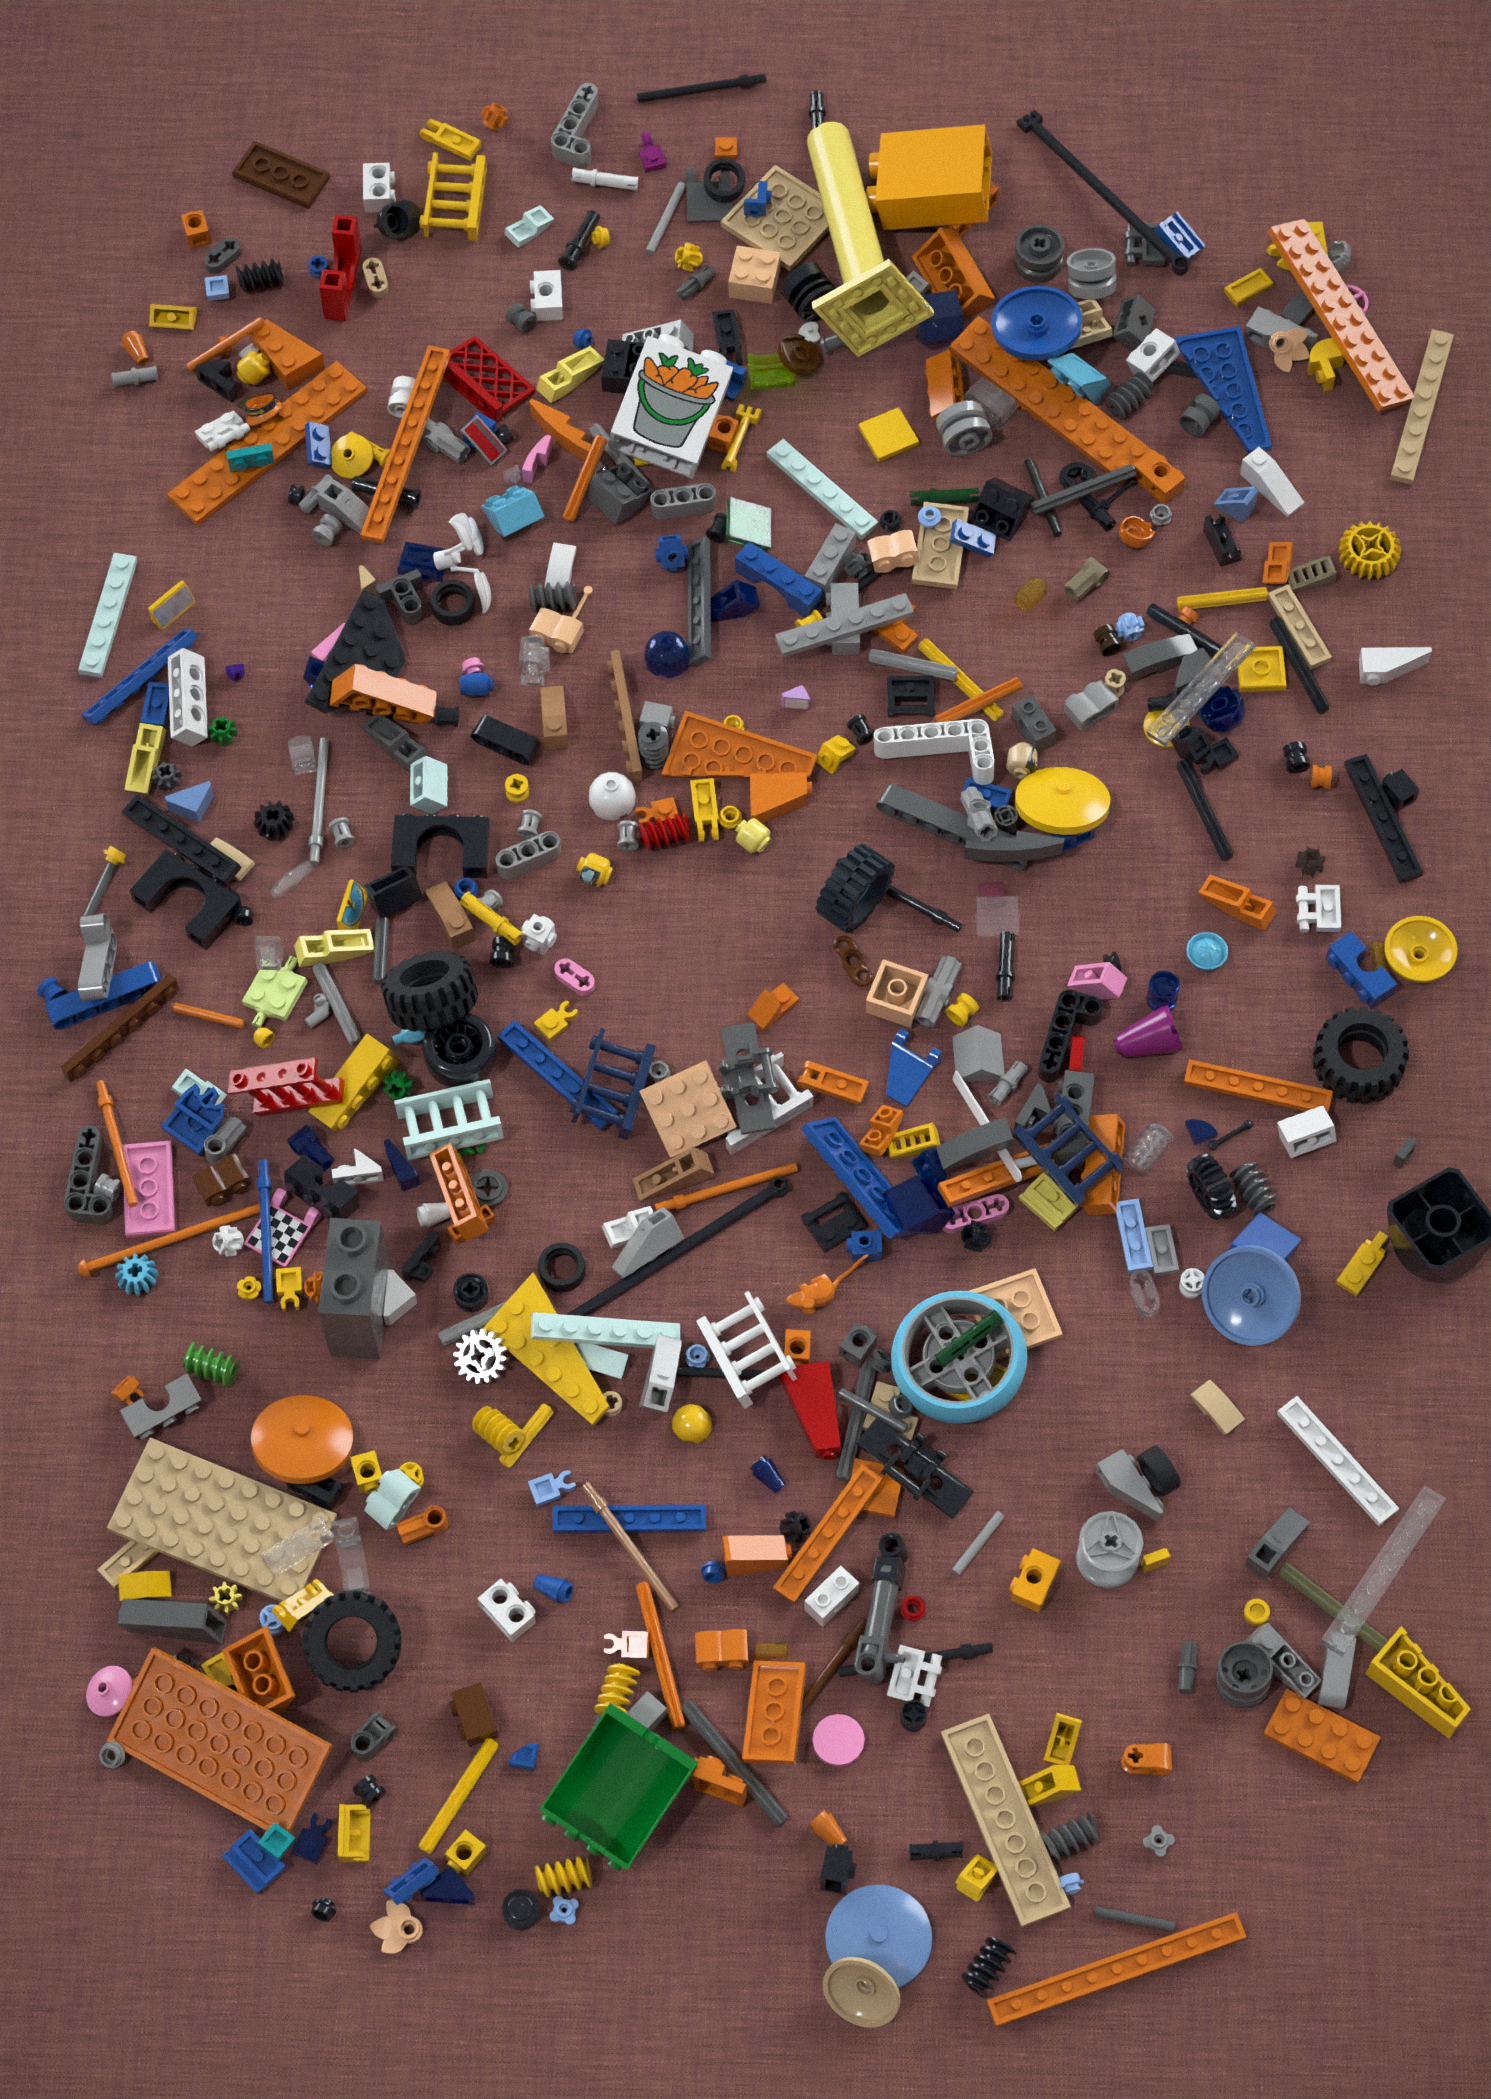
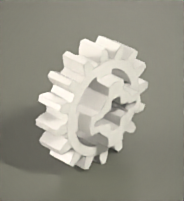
M481 1329L479 1334L476 1330H471V1337L463 1335L462 1338L465 1342L456 1344L460 1351L453 1353L454 1356L459 1357V1361H456L454 1365L462 1367L459 1371L460 1375L468 1374L466 1377L467 1381H472L475 1378V1382L481 1384L484 1378L486 1383H491V1376L499 1378L498 1370H506L502 1362L509 1360V1357L503 1356V1352H506L508 1347H501L500 1344L504 1340L503 1338L495 1339V1332H490L487 1336L486 1329ZM482 1339L490 1342L493 1347L488 1348ZM469 1346H471V1349H470L468 1355H466ZM481 1352L485 1353V1357L482 1358V1361L477 1359V1356H480ZM494 1358H496L495 1364L492 1367L491 1364ZM469 1365L476 1366L480 1373L474 1372Z

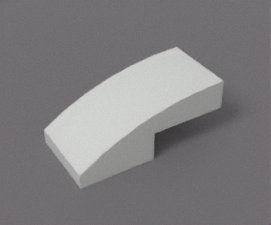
M553 543L544 589L547 582H550L552 589L555 588L556 582L560 583L561 588H564L566 581L570 585L576 546Z
M651 1206L630 1211L624 1218L603 1224L602 1229L611 1249L628 1243L641 1221L653 1213Z

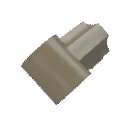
M1090 557L1083 563L1079 572L1064 585V590L1073 601H1079L1094 586H1101L1109 577L1110 571L1094 557Z

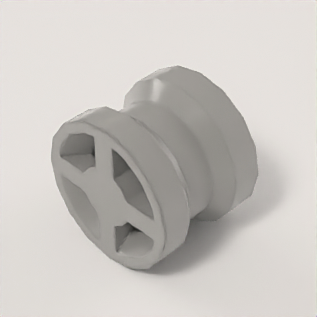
M103 1173L95 1184L93 1194L106 1196L110 1203H114L121 1193L122 1181L118 1179L112 1180L109 1175Z

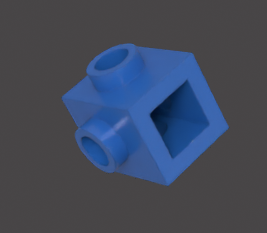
M680 534L657 537L658 549H654L656 563L660 562L662 569L667 571H676L681 566H685L684 559H688L687 545H682Z

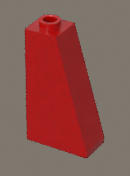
M829 1361L796 1365L797 1368L793 1372L797 1379L792 1381L785 1371L779 1375L781 1385L815 1458L823 1460L834 1459L841 1454V1443Z

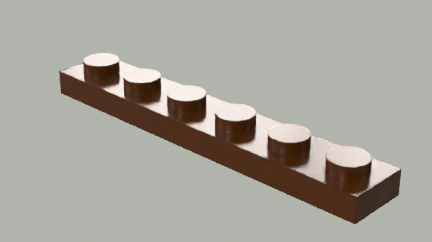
M170 973L67 1060L61 1066L64 1077L70 1083L76 1078L82 1077L88 1067L93 1063L99 1062L109 1049L118 1046L122 1042L123 1037L130 1031H135L145 1018L154 1015L158 1011L159 1006L166 1000L169 1001L174 998L179 990L176 978Z

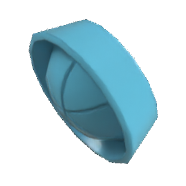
M1202 932L1194 935L1188 941L1186 948L1187 956L1192 965L1202 971H1213L1219 968L1228 956V946L1224 939L1211 932Z

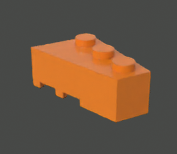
M268 319L264 321V326L249 335L250 342L259 349L258 353H263L268 357L270 370L287 391L325 369L321 352Z

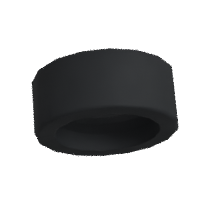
M718 158L710 162L703 176L704 189L708 196L717 202L728 203L738 199L745 187L743 168L738 162L729 158ZM726 169L735 173L737 184L733 189L720 191L713 187L711 179L715 172Z
M446 580L439 583L433 589L430 596L432 613L442 624L454 626L465 623L472 617L475 610L474 595L470 586L459 580ZM459 594L465 597L466 605L458 611L449 612L440 608L439 601L446 595Z
M559 1242L552 1244L544 1249L539 1257L538 1271L540 1279L548 1289L554 1292L564 1293L572 1291L581 1284L585 1277L586 1267L583 1254L577 1247L569 1243ZM560 1255L573 1258L577 1266L574 1275L564 1280L552 1278L547 1270L549 1261Z
M1152 1446L1138 1455L1137 1460L1144 1476L1159 1495L1166 1496L1180 1487L1181 1481L1175 1467L1158 1446Z

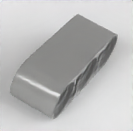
M703 483L656 490L650 496L651 513L657 519H668L712 512L716 507L715 487L711 484Z
M547 831L500 851L495 859L498 875L503 879H512L558 859L561 855L559 835L553 831ZM549 844L555 845V846L552 847V848H547V847H545V846H547V845H549ZM528 853L533 854L531 857L524 856ZM504 863H511L510 866H503Z
M1330 1632L1318 1705L1344 1710L1356 1637Z

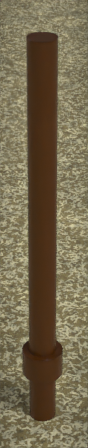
M861 1618L851 1633L847 1632L841 1640L842 1645L805 1693L801 1716L849 1651L854 1650L859 1644V1638L865 1631L866 1619Z

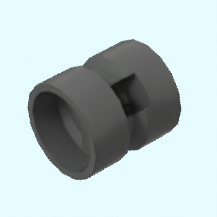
M1198 394L1179 417V423L1190 435L1201 437L1210 426V422H1213L1220 414V407L1212 397L1206 394Z

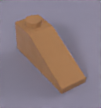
M540 687L545 751L569 749L564 687Z
M445 881L424 890L452 949L455 950L474 942L473 927L447 882Z
M691 1147L632 1180L639 1200L643 1202L696 1185L715 1174L708 1153Z

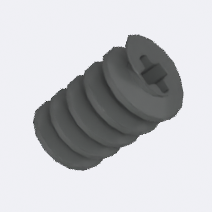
M1137 372L1134 377L1129 378L1121 387L1116 388L1108 397H1105V404L1111 413L1123 420L1125 414L1129 415L1132 409L1136 410L1138 408V403L1143 404L1145 399L1152 397L1153 383L1144 373Z
M568 581L565 582L564 588H561L560 583L556 582L554 589H552L550 582H547L545 589L542 588L541 583H538L536 590L529 583L530 606L533 607L534 612H538L539 606L548 609L549 605H551L553 611L557 610L558 605H560L562 611H565L567 604H569L572 611L575 610V582L573 588L570 587Z
M658 722L645 723L638 731L640 762L645 768L659 769L665 765L669 754L668 733L666 728Z
M1257 1162L1243 1164L1234 1169L1229 1175L1230 1178H1233V1184L1238 1186V1192L1243 1194V1200L1248 1202V1208L1253 1210L1252 1214L1254 1217L1259 1212L1265 1215L1272 1211L1276 1206L1274 1201L1278 1198L1277 1194L1269 1196V1193L1273 1190L1272 1186L1264 1188V1185L1268 1182L1267 1178L1259 1180L1263 1171H1254L1258 1166Z
M1089 1811L1087 1812V1819L1083 1815L1078 1816V1824L1075 1820L1070 1819L1068 1820V1827L1063 1823L1059 1824V1832L1052 1827L1049 1829V1836L1045 1832L1040 1833L1049 1856H1054L1058 1861H1061V1852L1070 1857V1848L1072 1847L1079 1853L1081 1843L1087 1849L1090 1848V1839L1096 1844L1100 1843L1098 1828Z

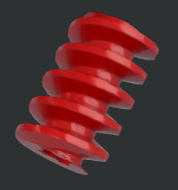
M683 812L682 819L678 814H674L673 821L669 816H666L664 824L660 818L656 819L655 826L650 820L646 821V828L641 822L638 823L642 842L649 851H652L653 843L659 849L661 848L662 841H665L667 846H670L671 839H674L679 844L681 836H683L686 842H689L690 828L685 812Z

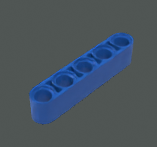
M146 962L113 975L107 998L82 1002L78 990H75L49 1001L45 1005V1009L53 1028L56 1030L65 1029L140 999L161 981L162 977L154 962Z

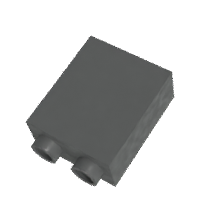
M330 1218L318 1311L330 1356L379 1360L381 1358L385 1325L383 1314L388 1270H391L381 1221Z

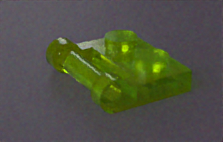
M778 353L763 355L747 354L750 390L795 386V375L782 363L755 365L781 362Z

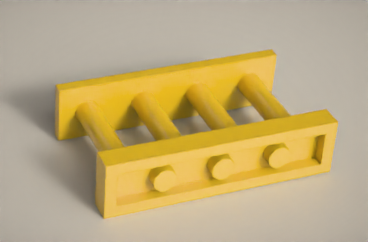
M433 152L432 161H428L427 171L430 174L425 213L420 216V228L424 229V237L429 238L430 227L459 228L467 231L468 240L477 241L487 172L486 156L477 155L476 164H472V166L439 164L438 153ZM438 173L465 174L474 177L473 182H469V184L437 182ZM436 191L464 192L471 195V200H467V202L434 199ZM433 209L462 210L469 213L468 218H464V220L432 218Z

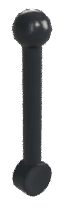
M1135 477L1128 479V482L1109 499L1102 500L1100 504L1105 506V510L1108 509L1109 504L1128 487L1137 483V479Z
M1246 1120L1242 1126L1220 1139L1210 1140L1208 1143L1209 1149L1216 1150L1222 1142L1245 1129H1251L1253 1123L1250 1120Z

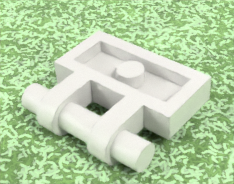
M233 410L230 413L223 414L211 423L204 424L195 431L197 439L206 448L208 447L210 451H213L217 448L222 449L226 446V443L235 438L238 440L244 437L243 434L249 432L250 427Z
M1315 885V893H1308L1307 886H1299L1296 904L1299 905L1297 923L1299 924L1300 932H1309L1310 923H1316V932H1340V885ZM1309 904H1315V912H1308Z
M899 1645L898 1654L905 1655L906 1660L904 1663L894 1664L887 1696L909 1701L913 1700L915 1692L922 1694L920 1702L924 1706L929 1707L931 1698L935 1697L936 1689L934 1687L937 1675L941 1674L942 1667L940 1664L942 1656L932 1653L930 1663L923 1662L925 1651ZM921 1669L928 1671L924 1686L917 1685Z

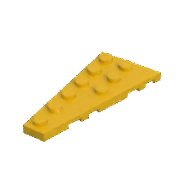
M533 1272L483 1329H486L488 1333L495 1332V1339L503 1338L502 1346L508 1347L510 1353L594 1426L608 1411L610 1406L577 1350L576 1345L571 1342L531 1340L532 1313L557 1314Z

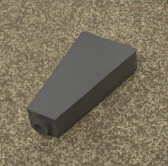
M123 1599L122 1606L118 1611V1624L128 1632L223 1645L228 1621L207 1603Z

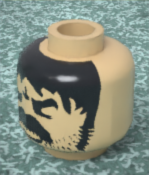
M1017 743L1008 751L1006 769L1015 778H1025L1030 773L1036 772L1038 752L1029 743Z

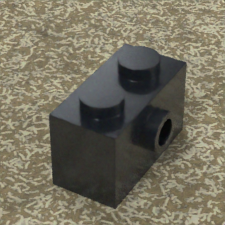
M407 865L364 885L371 908L380 918L390 916L395 911L413 905L416 901L423 898L416 875Z
M833 1844V1847H826L820 1876V1890L846 1895L849 1879L854 1880L857 1865L852 1863L853 1851H849L847 1846Z

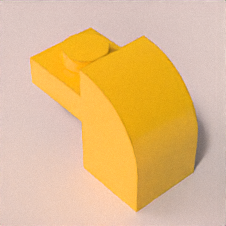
M1333 338L1319 341L1313 346L1307 366L1308 375L1315 374L1318 384L1321 383L1324 391L1333 389L1335 381L1333 369L1343 367L1344 356Z

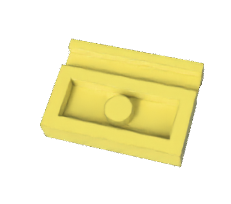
M1044 1172L1023 1194L1019 1195V1200L1054 1231L1077 1210Z

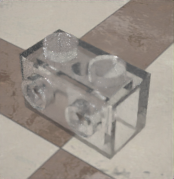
M538 636L521 637L519 652L521 684L544 686L545 675L550 673L551 666L549 647H545L544 638H539Z

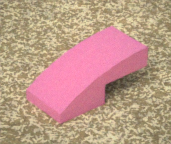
M551 435L543 437L527 456L522 468L523 482H533L538 465L547 467L552 451Z

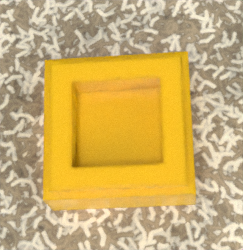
M1167 1548L1143 1556L1141 1566L1144 1573L1168 1565L1170 1555Z

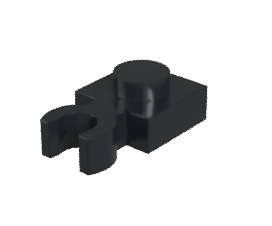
M1226 737L1212 744V748L1206 752L1207 754L1201 756L1194 763H1206V765L1201 767V773L1205 774L1210 771L1213 765L1219 770L1238 760L1239 754Z

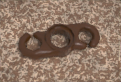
M846 935L837 937L833 942L834 948H838L840 942H846L849 945L845 950L837 949V954L842 960L843 969L847 972L853 984L859 987L868 985L872 981V974H868L864 981L857 979V975L860 972L867 974L869 969L865 966L863 954L859 951L854 940ZM850 956H855L860 962L855 966H850L846 963V959Z

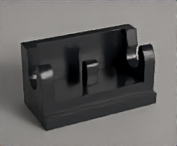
M1220 513L1219 518L1213 521L1211 515L1206 516L1203 531L1220 567L1241 561V550L1236 546L1229 532L1223 513Z
M330 1478L309 1484L286 1482L289 1490L331 1511L345 1489L344 1484Z

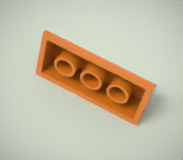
M940 227L912 256L923 278L929 283L932 294L950 324L982 313L996 299L956 231Z

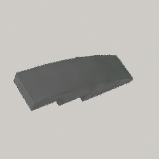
M1017 831L1016 839L995 836L991 839L990 843L966 839L964 859L1003 862L1041 859L1062 854L1064 838Z

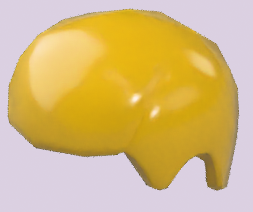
M687 1404L675 1412L672 1418V1429L682 1441H691L699 1444L709 1437L713 1429L712 1419L701 1406Z

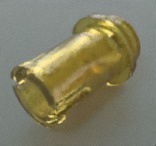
M1383 941L1372 942L1370 944L1371 947L1368 949L1372 956V971L1377 970L1381 966L1388 971L1384 953L1385 942Z
M760 1640V1643H755L756 1659L764 1661L765 1658H787L786 1641L763 1643V1640Z

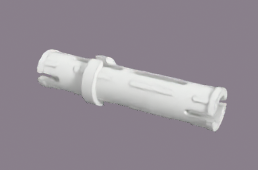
M573 168V177L571 178L572 182L591 184L592 187L601 185L637 191V182L639 180V177L598 172V169L591 171Z

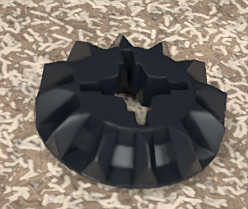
M1081 462L1067 464L1060 472L1059 483L1063 486L1064 490L1077 485L1074 483V479L1078 476V473L1080 474L1081 481L1077 484L1096 477L1093 469Z

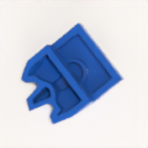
M195 1083L174 1104L175 1110L161 1126L163 1131L199 1156L205 1151L204 1142L206 1138L218 1131L223 1119L225 1105H215L219 1098L215 1087L200 1095V1088Z

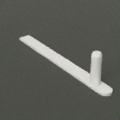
M955 1071L953 1082L979 1124L989 1123V1120L958 1071ZM1007 1149L997 1151L1016 1182H1020L1022 1179L1020 1168L1037 1165L1031 1156L1013 1160Z

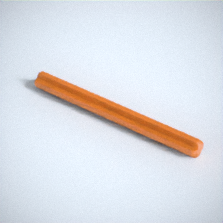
M642 1582L636 1585V1590L647 1632H650L649 1641L671 1727L673 1730H678L685 1727V1721L650 1585L648 1582Z

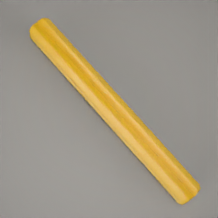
M924 638L918 644L919 650L932 662L957 667L929 639ZM957 667V677L952 681L970 699L984 693ZM996 703L982 709L993 721H998L1003 716V710Z
M487 1738L422 1838L419 1848L427 1854L432 1853L498 1749V1743L494 1740Z

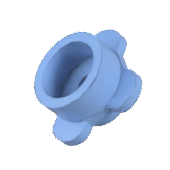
M556 1896L553 1899L554 1908L553 1912L550 1913V1919L553 1922L559 1921L572 1925L576 1921L575 1910L579 1907L578 1901L574 1898L567 1900L561 1896ZM563 1908L567 1909L565 1913L562 1912Z

